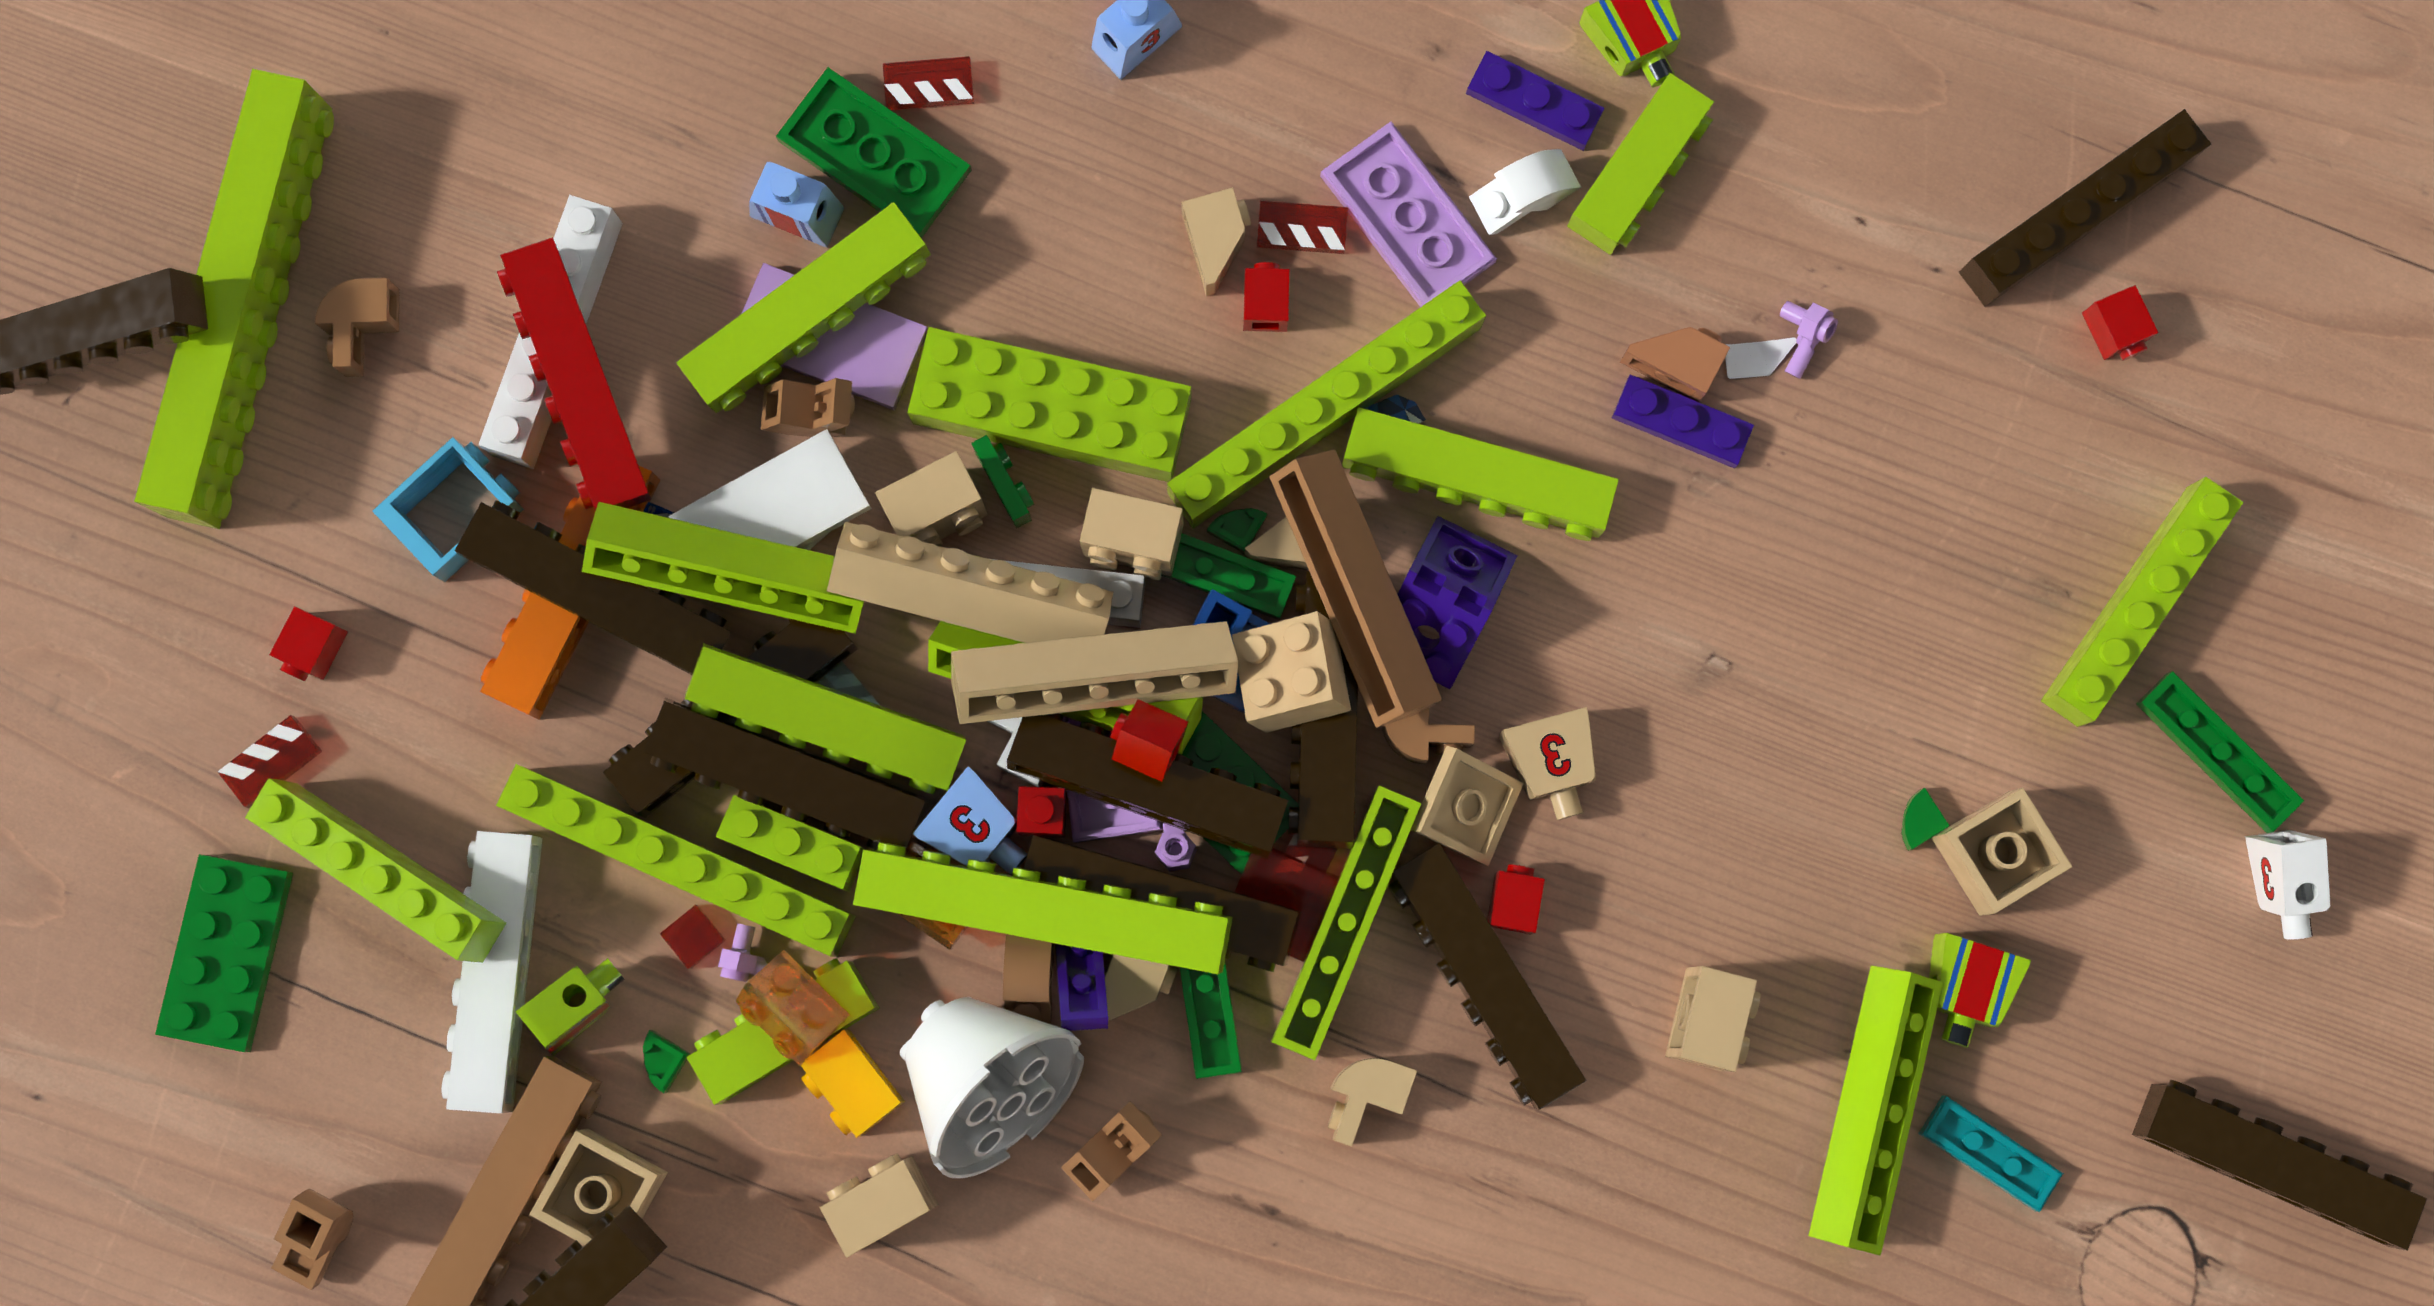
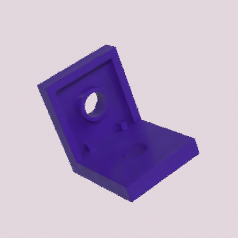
M1437 516L1397 595L1434 681L1451 689L1488 620L1518 555L1440 516ZM1423 625L1430 626L1438 632L1440 638H1427L1422 635L1418 627Z

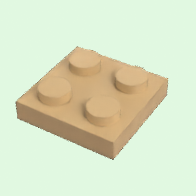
M1446 746L1411 830L1479 864L1489 866L1524 783L1457 748Z

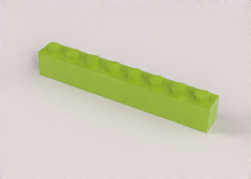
M1459 280L1167 483L1168 495L1177 507L1183 509V516L1194 529L1354 418L1358 407L1368 408L1479 331L1486 318L1485 313Z
M518 764L515 765L496 806L830 957L837 958L856 917L842 909Z
M883 842L878 843L877 850H863L853 905L1213 974L1223 972L1233 918L1222 915L1223 906L1195 901L1194 910L1176 906V897L1150 893L1148 901L1130 898L1132 889L1104 884L1103 892L1085 889V880L1059 876L1057 884L1039 881L1041 872L1013 867L1012 875L994 872L995 863L968 859L967 867L949 864L951 855L923 851L922 858L906 856V847Z

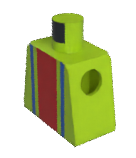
M1599 0L1584 8L1579 21L1581 28L1619 76H1626L1642 68L1651 87L1654 88L1662 85L1669 73L1675 75L1666 56L1676 50L1681 40V33L1670 0Z
M1950 933L1935 934L1929 978L1943 982L1937 1011L1948 1014L1941 1040L1969 1048L1975 1023L1986 1027H1999L2020 987L2031 960Z
M608 958L587 975L578 966H575L515 1012L552 1056H555L611 1008L604 999V996L625 979ZM577 993L586 994V1000L582 1005L578 1007L569 1006L573 995Z

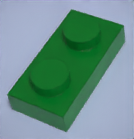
M987 435L972 442L971 444L977 458L1016 529L1032 521L1027 508L1033 506L1034 502L1022 481L1015 485L1006 470L1011 468L1013 464L1001 442L993 446Z

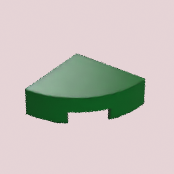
M1253 508L1233 510L1217 517L1207 528V533L1245 554V548L1253 542L1268 514Z
M1926 788L1920 789L1909 799L1904 811L1901 835L1908 851L1949 827L1948 822Z
M653 1030L648 1031L643 1044L644 1064L651 1083L663 1094L667 1093L686 1063L687 1056L691 1054Z

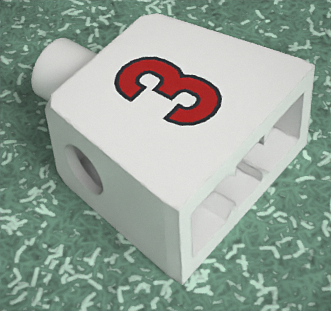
M2293 830L2245 836L2257 900L2261 910L2281 916L2284 939L2312 937L2310 913L2323 912L2330 908L2326 838Z

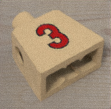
M1587 707L1507 728L1499 733L1500 741L1519 780L1524 783L1523 788L1529 800L1550 795L1557 820L1583 813L1576 788L1590 784L1596 779Z

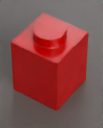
M1259 262L1254 264V268H1245L1243 331L1287 332L1290 269H1280V265L1273 262Z
M2136 285L2098 300L2082 312L2104 360L2118 354L2122 361L2132 358L2146 351L2148 348L2145 342L2159 333Z
M294 606L269 655L282 661L283 664L280 670L295 678L306 681L310 674L324 680L348 631Z
M1137 699L1129 715L1121 713L1113 727L1110 738L1117 742L1111 759L1163 782L1179 752L1189 721Z
M1019 786L1016 832L1020 836L1037 835L1065 838L1067 791L1065 788Z
M1508 864L1507 872L1499 870L1495 873L1487 921L1492 928L1530 935L1536 933L1545 879L1534 877V868Z

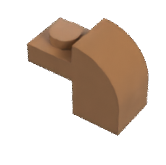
M360 278L345 281L332 288L318 306L315 324L327 334H333V337L328 338L326 345L328 361L330 364H333V368L345 377H364V333L399 332L400 289L388 278Z
M835 378L818 385L783 379L764 386L761 430L793 436L813 437L827 429L832 437L845 435L846 426H849V421L855 409V400L851 395L852 381Z
M1429 708L1414 716L1381 726L1383 735L1392 750L1407 761L1417 764H1426L1429 747H1436V754L1443 755L1446 746L1463 751V748H1471L1474 744L1475 725L1429 724Z
M1006 934L1003 968L1004 1009L1051 1024L1054 943Z
M1130 1101L1061 1168L1093 1202L1133 1162L1146 1152L1162 1134L1155 1128L1152 1119Z
M307 1189L294 1197L274 1237V1240L281 1243L282 1246L271 1269L313 1290L320 1284L338 1244L347 1238L353 1222V1211L312 1189Z

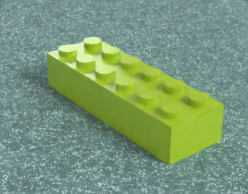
M928 327L907 413L912 424L976 439L987 435L990 441L994 443L1001 442V444L1169 482L1173 479L1192 399V387Z

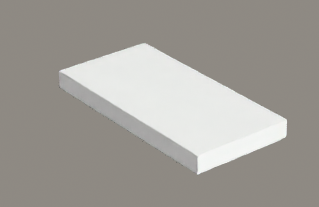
M826 429L668 517L802 548L872 508L831 434Z

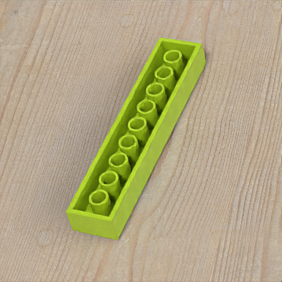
M252 69L196 273V275L203 277L208 330L191 334L188 341L177 343L134 502L169 519L220 529L222 519H225L231 510L232 496L230 489L234 476L240 473L243 465L242 444L245 433L250 432L254 424L255 410L253 403L257 390H260L265 383L266 366L264 362L268 348L275 344L278 334V325L275 321L280 305L286 302L289 294L287 277L291 263L296 262L300 253V239L298 236L302 221H306L311 212L312 200L310 191L313 180L317 179L322 171L323 157L321 150L324 139L331 135L334 126L332 108L304 79Z

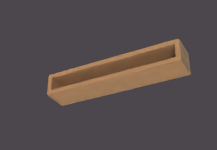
M1336 450L1296 458L1269 476L1375 727L1378 728L1414 716L1441 702V695Z
M555 1056L543 1057L406 1306H487V1303L483 1302L482 1299L490 1285L496 1287L504 1277L510 1265V1261L505 1258L513 1243L519 1245L530 1230L533 1219L528 1216L574 1135L581 1119L585 1118L588 1120L597 1108L601 1099V1095L597 1093V1090L602 1081Z

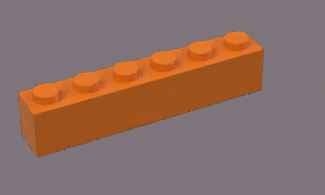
M639 465L648 492L652 498L660 479L652 471ZM580 496L579 498L574 497L566 507L563 521L566 523L560 533L562 537L559 540L560 543L573 550H576L579 544L586 546L587 537L596 512L594 507L585 509ZM650 500L628 509L645 512ZM525 589L522 596V601L525 604L518 618H512L506 625L501 639L504 645L497 659L492 658L484 668L481 676V682L484 685L480 692L540 720L589 622Z

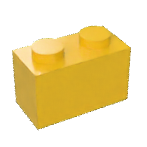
M850 1029L842 1030L800 1064L806 1072L801 1077L802 1081L817 1099L824 1095L834 1108L829 1114L831 1119L846 1136L850 1132L856 1138L863 1136L905 1102Z

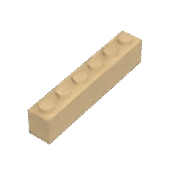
M849 522L844 523L827 587V592L1024 643L1104 635L1110 617L1114 593L1113 591L1101 589L1094 584L1078 583L1056 577L1048 572H1036L1013 566L1003 560H991L968 554L957 548H945L922 542L915 537H903L876 530L869 525H857Z
M1227 621L951 651V683L959 724L1135 704L1137 699L1146 703L1231 694L1236 691L1238 658Z

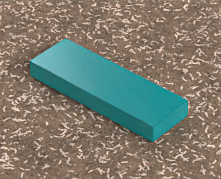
M1941 1096L1918 1133L2035 1212L2041 1211L2064 1174L1948 1096Z

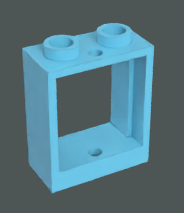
M454 437L372 511L433 576L443 582H446L469 560L454 551L458 543L446 555H443L406 514L458 466L464 463L500 502L520 513L524 510L514 499L520 493L519 490L502 473L496 478L493 477L484 467L490 460L472 442L464 446Z

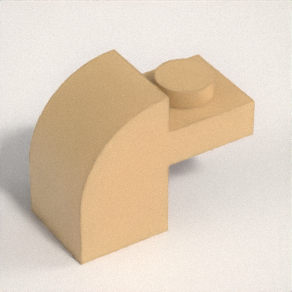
M1378 1058L1358 1060L1345 1067L1334 1079L1330 1088L1347 1095L1344 1104L1336 1101L1328 1123V1128L1335 1130L1332 1139L1352 1147L1367 1103L1402 1115L1417 1070Z

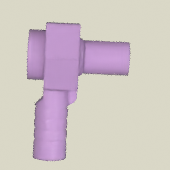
M1787 301L1781 309L1780 317L1798 325L1799 328L1796 339L1798 347L1785 372L1801 379L1814 354L1816 344L1820 341L1827 343L1831 339L1837 328L1838 320L1833 317V313L1818 304L1813 303L1806 310Z
M1163 823L1164 833H1162L1155 850L1156 856L1169 872L1189 869L1197 851L1196 845L1183 830Z
M737 923L732 948L730 950L722 948L718 964V967H722L720 976L747 982L750 973L759 975L760 979L766 982L785 986L791 985L795 969L766 963L763 957L751 955L750 948L755 927Z

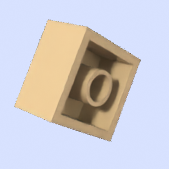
M957 451L875 492L896 535L915 537L922 542L942 546L941 539L955 532L962 536L976 530L983 524L981 519L988 516L983 501Z
M1092 488L1079 540L1083 555L1091 558V565L1103 569L1116 570L1117 564L1135 568L1134 574L1144 575V578L1160 580L1161 574L1172 576L1184 526L1183 509Z
M1318 611L1232 634L1238 658V674L1246 721L1249 724L1268 733L1351 711L1339 640L1331 621Z
M2024 788L2006 792L1932 837V840L1979 916L1997 913L2072 868V865Z
M1705 966L1686 968L1665 1057L1718 1071L1736 1072L1737 1064L1743 1065L1749 1051L1750 1038L1744 1036L1748 1018H1755L1760 1004L1761 994L1755 991L1757 980Z
M590 1129L576 1130L529 1215L585 1245L593 1238L587 1230L608 1211L616 1217L630 1205L643 1219L668 1172Z
M898 1153L868 1169L872 1178L860 1183L856 1176L826 1193L830 1202L819 1208L846 1258L939 1205L913 1156L901 1160Z

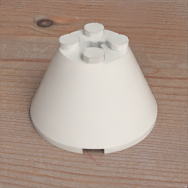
M971 997L955 999L947 1004L941 1000L930 1004L922 1013L921 1020L923 1023L900 1050V1056L906 1061L933 1164L945 1176L959 1179L981 1174L1009 1159L1011 1156L1006 1150L1026 1134L1033 1140L1063 1107L1078 1082L1084 1064V1056L1078 1049V1046L1082 1043L1069 1030Z

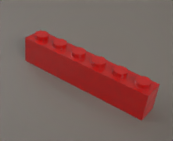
M553 237L501 254L505 269L497 271L506 297L515 295L521 311L513 313V317L522 340L531 337L536 354L528 357L537 381L547 380L552 396L544 398L553 424L562 422L568 439L562 440L560 443L569 466L578 464L584 481L577 483L576 486L585 509L594 507L596 511L598 502L629 508L651 500Z

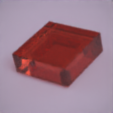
M696 904L660 933L687 969H692L726 941L699 905Z

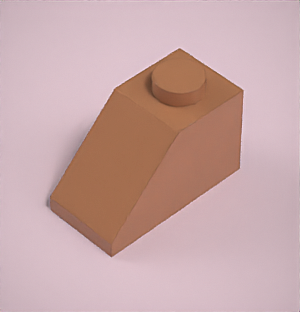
M1687 327L1630 344L1620 363L1689 399L1700 402L1707 393L1730 347L1723 344V339L1709 329L1699 328L1696 330L1693 327Z

